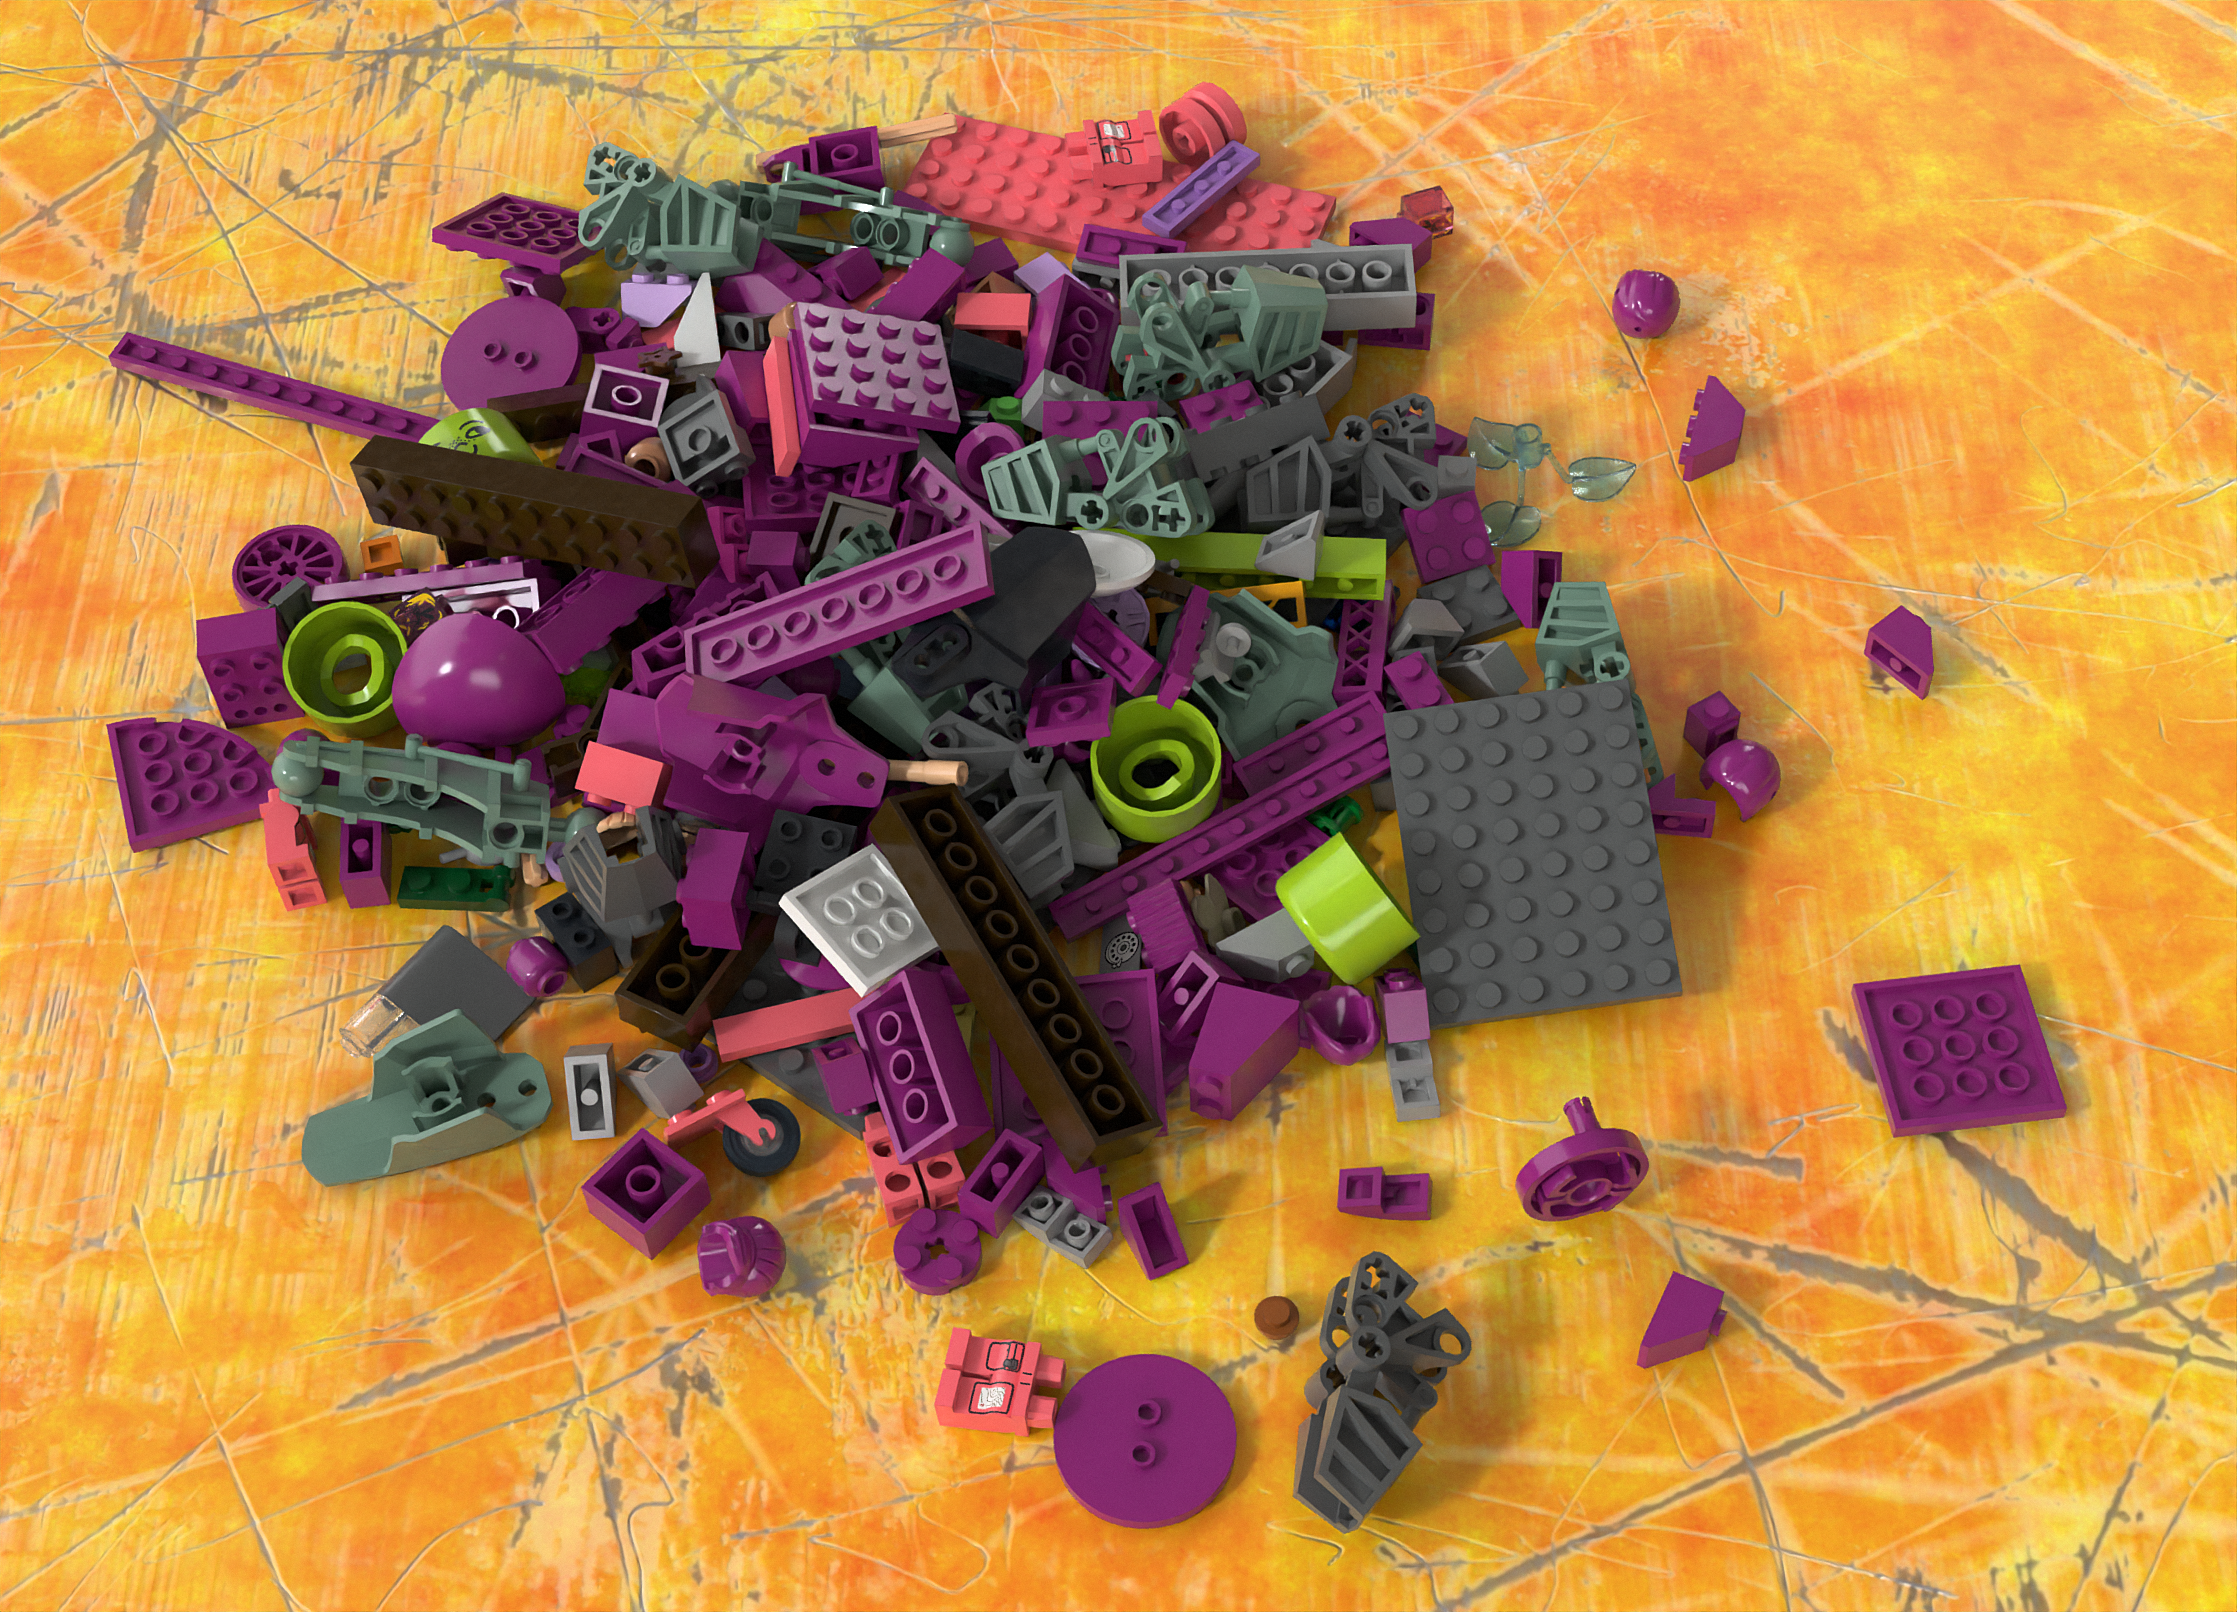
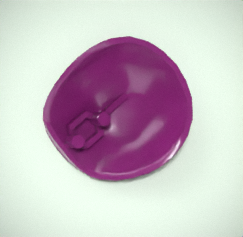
M456 613L441 618L430 625L413 642L403 656L395 672L392 684L393 708L399 722L409 735L418 734L422 736V743L427 742L429 747L445 742H462L475 747L478 751L495 749V746L506 747L526 742L544 732L559 719L565 709V691L561 679L544 654L517 630L499 620L480 614Z

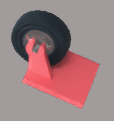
M742 1088L733 1093L726 1089L710 1097L706 1101L708 1106L692 1113L691 1109H687L667 1121L669 1126L664 1128L663 1143L673 1151H677L717 1130L723 1134V1148L727 1158L738 1170L755 1177H767L783 1171L793 1162L799 1150L801 1132L796 1117L782 1103L767 1098L746 1101V1095Z

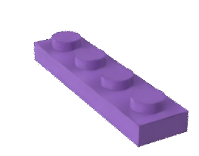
M1233 139L1143 214L1142 226L1160 237L1173 239L1260 165V154Z

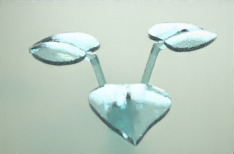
M1476 416L1470 425L1467 440L1468 452L1470 457H1477L1476 466L1486 470H1499L1511 461L1513 463L1517 462L1519 468L1516 504L1510 501H1496L1481 510L1490 543L1494 547L1507 548L1521 545L1532 539L1539 531L1542 521L1539 509L1532 506H1523L1526 469L1538 467L1545 455L1564 483L1572 484L1573 495L1587 502H1603L1612 499L1623 490L1636 471V464L1632 462L1605 457H1587L1571 463L1568 468V475L1553 454L1551 444H1543L1542 430L1539 426L1532 423H1525L1519 426L1496 423Z

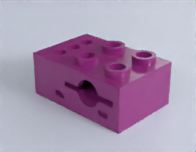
M276 607L196 620L197 658L227 729L305 717V711L293 699L284 680L282 664L284 649L288 639Z

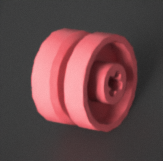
M1203 81L1196 84L1185 92L1182 98L1173 101L1162 109L1159 116V130L1163 141L1170 153L1181 164L1201 167L1233 139L1244 144L1247 138V126L1242 112L1229 94L1214 83Z

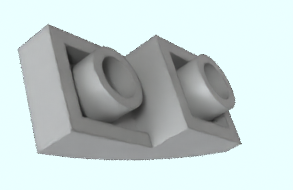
M1040 1184L1037 1185L1012 1214L1014 1220L1025 1230L1054 1251L1085 1269L1090 1267L1113 1239L1109 1227L1077 1212L1072 1200Z

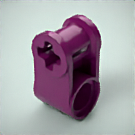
M576 306L568 307L564 310L579 332L582 342V354L608 351L605 339L621 322L618 311L608 307L581 308Z

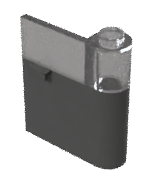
M443 925L339 1029L342 1036L340 1044L355 1058H359L361 1055L365 1058H370L373 1054L381 1051L390 1040L455 1009H463L496 1042L537 1000V997L533 998L526 995L509 977L507 971L454 928Z

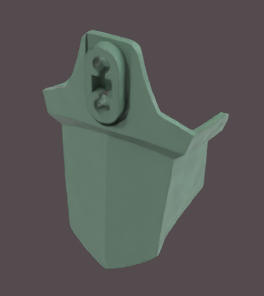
M1244 588L1237 595L1229 598L1218 592L1209 594L1206 607L1212 609L1211 614L1218 612L1221 617V626L1228 623H1239L1245 626L1252 636L1251 647L1243 656L1235 657L1230 680L1219 684L1214 675L1200 682H1196L1194 679L1188 695L1218 725V733L1235 762L1296 731L1297 725H1307L1338 708L1331 694L1339 662L1333 646V635L1314 625L1302 628L1294 627ZM1179 606L1168 614L1159 634L1156 660L1163 665V669L1166 666L1176 624L1183 606Z

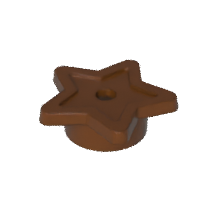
M662 346L650 352H640L637 354L640 360L637 363L638 368L645 367L646 373L651 375L665 374L675 368L673 360L683 357L681 351H669L667 346Z

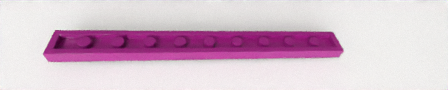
M129 332L123 336L108 356L112 367L369 440L376 434L418 443L434 425L441 421Z
M925 457L921 458L901 486L915 501L944 510L942 525L948 531L980 520L987 529V533L1006 538L1015 536L1013 532L945 472ZM1090 600L1087 601L1073 643L1109 676L1114 677L1115 681L1129 694L1137 698L1140 697L1163 665Z
M1382 726L1047 905L1050 915L1067 944L1131 911L1127 898L1170 877L1178 882L1187 881L1390 772L1385 727Z

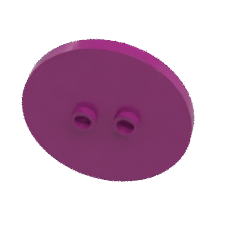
M522 295L493 301L468 316L450 337L441 361L443 388L454 406L459 411L472 408H487V399L573 385L582 362L581 338L576 326L567 313L549 300Z
M1136 1354L1119 1357L1099 1365L1083 1376L1072 1387L1057 1414L1053 1441L1056 1464L1061 1479L1068 1491L1081 1506L1100 1519L1112 1524L1129 1528L1151 1529L1182 1522L1203 1510L1217 1497L1225 1486L1235 1462L1237 1434L1233 1412L1226 1397L1206 1374L1191 1364L1176 1358L1157 1354Z

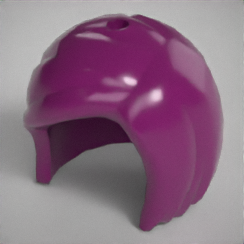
M1643 269L1628 270L1626 274L1621 276L1612 299V314L1616 326L1625 335L1637 339L1654 338L1665 333L1676 320L1680 309L1681 299L1677 285L1670 277L1661 272L1644 271Z
M1746 739L1732 740L1715 749L1704 761L1699 771L1700 781L1705 790H1708L1716 781L1731 794L1740 808V820L1742 822L1747 821L1774 798L1781 782L1780 766L1773 752L1758 742Z

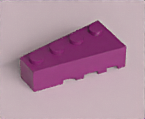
M768 571L756 577V583L744 590L739 587L727 594L726 600L709 610L705 607L693 614V620L680 628L673 626L632 651L633 680L641 696L657 699L660 692L672 679L686 671L684 630L780 595Z

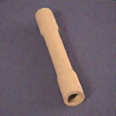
M824 759L827 765L835 766L833 761ZM888 759L890 771L887 780L926 782L930 785L955 783L956 786H964L968 780V766L964 761ZM863 772L866 778L875 779L869 772Z

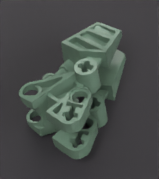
M603 142L593 147L588 156L583 185L592 195H599V200L579 211L578 235L580 242L588 249L598 250L604 247L605 261L612 269L625 271L634 266L638 261L643 266L648 267L653 265L656 260H663L666 263H673L679 271L688 274L694 280H699L701 274L707 272L710 274V279L753 271L764 230L760 226L740 217L742 210L737 205L681 174H678L674 182L673 178L650 158L639 159L635 154L610 142ZM605 158H612L615 161L614 167L607 162H603ZM597 226H601L602 230L597 238L593 241H588L590 231ZM623 247H627V255L624 260L615 263L616 255Z
M1243 264L1229 290H1209L1204 282L1197 281L1192 283L1187 290L1182 307L1162 275L1153 272L1146 273L1134 281L1126 300L1129 309L1137 312L1141 322L1140 327L1118 326L1111 350V358L1116 371L1125 376L1123 391L1127 401L1137 400L1148 389L1152 390L1164 402L1172 401L1188 395L1193 390L1195 379L1199 378L1204 392L1208 393L1235 384L1233 373L1252 370L1256 382H1259L1318 351L1327 314L1328 301L1324 288L1317 279ZM1155 282L1160 285L1158 292L1152 296L1140 294L1141 288L1147 283ZM1214 305H1228L1230 309L1212 313ZM1236 331L1240 342L1216 347L1217 342L1221 341L1219 334ZM1143 349L1147 351L1149 356H1145ZM1128 354H1132L1130 361H1126L1125 356ZM1175 373L1186 374L1185 380L1179 384L1172 385L1167 383L1168 379ZM1156 381L1160 382L1161 388L1157 387ZM1144 386V392L1138 393L1137 388Z
M1151 417L1140 418L1130 426L1126 439L1124 434L1117 429L1101 430L1096 436L1083 440L1080 438L1071 439L1070 437L1056 434L981 466L994 517L1048 525L1066 524V521L1078 522L1083 528L1089 530L1123 526L1128 532L1134 534L1167 538L1203 534L1213 526L1215 520L1214 510L1203 480L1195 477L1184 481V478L1179 480L1174 466L1191 451V448L1180 424L1170 417H1158L1156 419ZM1162 423L1169 424L1174 431V438L1171 443ZM1144 424H1149L1139 442L1138 431L1140 427ZM1099 452L1109 479L1104 491H1092V477L1082 460L1085 458V455ZM1177 512H1179V516L1185 517V519L1177 520ZM1159 514L1167 515L1165 521L1159 522ZM1197 514L1203 515V522L1197 523ZM1141 521L1144 526L1138 527L1135 524Z
M867 519L862 521L833 550L835 553L832 556L827 555L812 569L805 578V585L898 550L887 529L874 520ZM914 624L895 631L902 644ZM894 632L828 655L832 658L841 655L854 669L852 673L864 685L847 707V710L913 758L923 749L921 738L927 726L949 710L958 714L969 703L964 684L945 690L933 697L924 698L902 681L891 670L893 656L890 659L888 658L894 651L892 648L895 644ZM949 641L944 642L942 649L945 651V647L948 644L953 645V643ZM916 665L918 668H926L923 665ZM938 733L930 735L929 740L931 741Z
M1555 582L1535 641L1537 663L1545 675L1546 690L1562 688V686L1572 687L1628 679L1638 739L1642 747L1640 751L1643 768H1647L1651 776V782L1646 783L1648 791L1664 780L1665 776L1644 706L1640 697L1634 693L1636 689L1635 677L1606 583Z

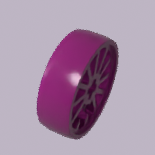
M285 525L261 533L241 549L232 568L233 589L244 612L255 611L259 607L262 609L270 604L268 600L296 577L306 581L309 588L310 586L325 585L320 582H325V578L348 577L351 580L346 557L337 541L324 530L308 525ZM316 602L319 608L328 605Z

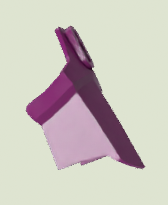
M684 671L664 687L655 701V723L659 746L663 758L673 766L671 782L663 805L727 827L730 831L749 833L754 855L766 844L776 809L806 815L814 806L851 805L871 808L876 807L882 799L890 771L889 760L856 740L836 724L829 702L824 694L804 693L788 701ZM824 759L833 761L835 766L827 765ZM863 772H869L875 779L866 778Z

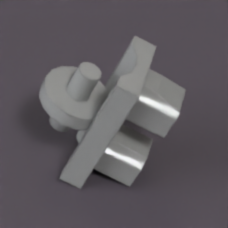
M1218 612L1210 614L1204 627L1206 634L1198 650L1201 653L1200 658L1192 673L1195 675L1194 679L1196 682H1200L1214 675L1219 684L1231 679L1235 657L1243 656L1251 647L1252 636L1245 626L1239 623H1228L1221 626V617Z

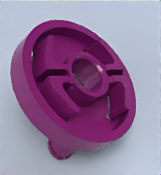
M1583 1096L1581 1100L1579 1097L1574 1098L1563 1107L1575 1135L1560 1140L1540 1151L1525 1164L1516 1178L1515 1188L1526 1214L1534 1219L1558 1222L1596 1213L1601 1210L1607 1212L1628 1197L1643 1181L1648 1172L1649 1161L1639 1138L1634 1133L1624 1129L1601 1128L1594 1113L1592 1103L1586 1096Z

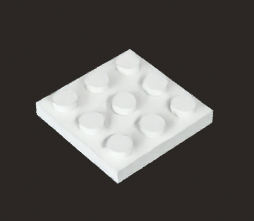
M873 843L785 893L779 902L782 909L861 998L881 987L904 969H910L940 950L890 863Z

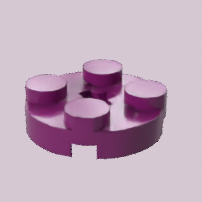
M929 1208L918 1209L912 1214L911 1219L901 1227L894 1241L893 1253L898 1271L910 1288L922 1294L940 1296L950 1293L949 1289L957 1287L961 1283L964 1287L974 1279L982 1263V1247L977 1226L973 1221L954 1211L943 1209L931 1210ZM935 1245H944L945 1249L950 1252L948 1255L940 1254L936 1260L931 1259L929 1249Z

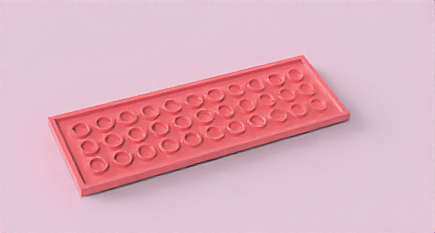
M955 115L958 132L930 139L902 191L934 206L946 216L962 218L963 223L971 224L970 231L1076 254L1085 223L1160 237L1142 226V215L1199 167L1163 160L1162 181L1115 186L1103 183V188L1093 189L1091 179L1072 180L1070 157H1067L1065 138ZM1245 177L1173 239L1187 242L1192 252L1311 248V240H1322L1336 209V197Z

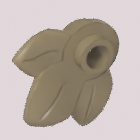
M1209 873L1204 878L1205 896L1193 897L1191 909L1199 927L1208 932L1209 946L1216 953V943L1245 929L1246 923L1243 914L1237 907L1229 908L1224 889Z

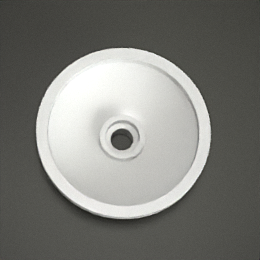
M1102 530L1069 531L1081 535L1093 563L1096 590L1091 598L1110 596L1132 589L1143 583L1154 572V552L1145 543L1133 537Z

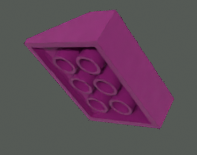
M789 329L786 339L789 347L801 454L797 463L835 468L919 448L920 441L916 427L810 411L796 329Z

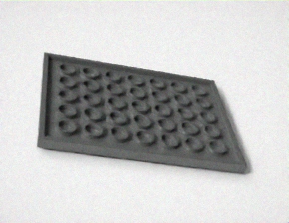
M1628 679L1383 714L1413 924L1421 935L1416 940L1422 984L1426 988L1430 1030L1682 996L1681 979Z

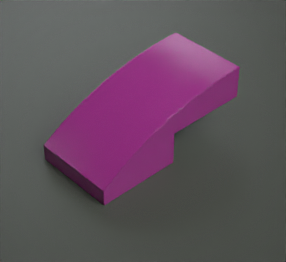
M1383 1167L1340 1169L1337 1201L1339 1212L1388 1220H1431L1432 1179L1429 1173L1386 1175Z

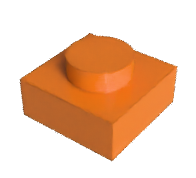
M397 534L360 542L365 573L379 572L383 573V576L395 574L394 570L405 569Z

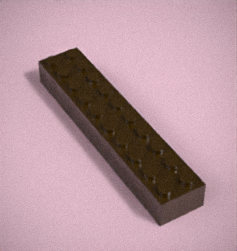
M376 434L349 463L373 523L694 589L700 586L721 559L702 498L699 496Z
M837 695L829 703L836 724L856 740L886 759L903 760L906 757L907 753L847 710L852 700ZM851 805L814 806L806 815L856 826L869 807ZM764 847L754 855L757 869ZM680 904L614 992L622 1021L693 1053L713 1026L712 1020L718 1019L774 941L778 916L752 911L742 950L692 945L688 928L683 927V907Z
M949 783L887 797L868 828L1074 1174L1142 1153L1164 1124L956 784Z

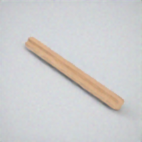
M953 113L877 128L882 149L958 132L956 117ZM791 147L758 153L755 159L759 173H765L763 162L770 156ZM784 164L774 165L770 169L771 172L783 170Z

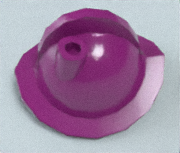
M998 422L980 424L961 440L955 453V472L961 486L972 497L990 503L981 466L1026 447L1021 436L1010 426Z

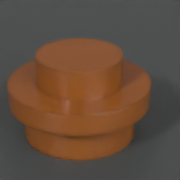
M1271 1296L1265 1298L1257 1305L1254 1313L1255 1325L1265 1337L1272 1340H1282L1290 1336L1297 1329L1299 1311L1290 1299L1282 1296Z

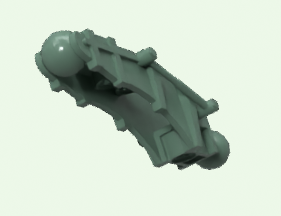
M787 161V163H784L782 181L767 185L740 181L739 186L725 179L714 181L706 188L737 205L742 210L740 217L760 226L764 230L763 237L795 261L821 263L832 258V256L813 254L814 252L826 248L825 252L838 255L850 248L867 246L881 272L883 262L893 266L909 267L916 257H922L925 254L931 225L941 227L934 232L930 241V247L959 266L964 267L970 262L975 252L974 239L970 233L971 224L963 223L962 218L893 205L895 190H892L893 188L884 187L881 188L880 193L798 170V165L795 162ZM826 187L852 192L855 195H834ZM806 200L859 210V213L854 216L850 224L851 238L855 243L797 233L801 201Z
M418 734L407 735L405 750L363 746L364 741L351 740V743L320 741V737L307 736V741L288 740L283 744V752L275 758L271 768L272 779L280 789V799L286 803L301 806V814L313 815V811L316 810L343 817L344 823L357 824V819L397 824L405 829L414 828L419 830V839L431 840L432 834L476 854L481 858V863H494L495 855L504 858L503 864L509 868L519 867L521 853L536 854V863L544 864L547 841L567 844L582 827L593 823L597 827L600 821L608 817L602 810L594 807L578 808L568 815L567 819L550 817L549 785L530 780L532 763L529 760L518 759L514 765L473 755L441 750L438 747L423 746V738ZM324 768L340 772L339 786L321 785L325 775ZM383 777L389 778L390 780L387 782L380 783L374 781L372 778ZM441 792L446 793L472 806L443 798L440 794Z

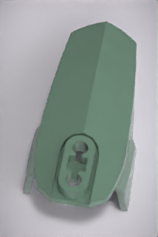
M463 1009L452 1010L390 1040L381 1051L373 1055V1075L369 1095L309 1117L302 1140V1162L316 1181L325 1187H331L412 1171L505 1144L541 1125L550 1114L554 1104L542 1063L527 1053H501L490 1035L473 1017ZM536 1090L534 1094L524 1096L528 1091ZM488 1103H495L491 1108L484 1107Z

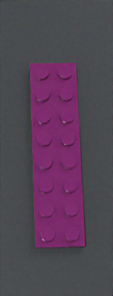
M979 520L684 630L686 672L743 687L995 595L987 529Z

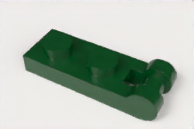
M498 865L493 869L404 866L397 901L400 908L505 912L510 908L512 896L509 893V888L515 885L517 872L506 865ZM485 888H493L488 893L484 892Z

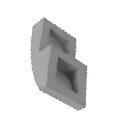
M1384 1039L1387 1070L1397 1122L1440 1118V1103L1433 1078V1062L1427 1039L1390 1044Z

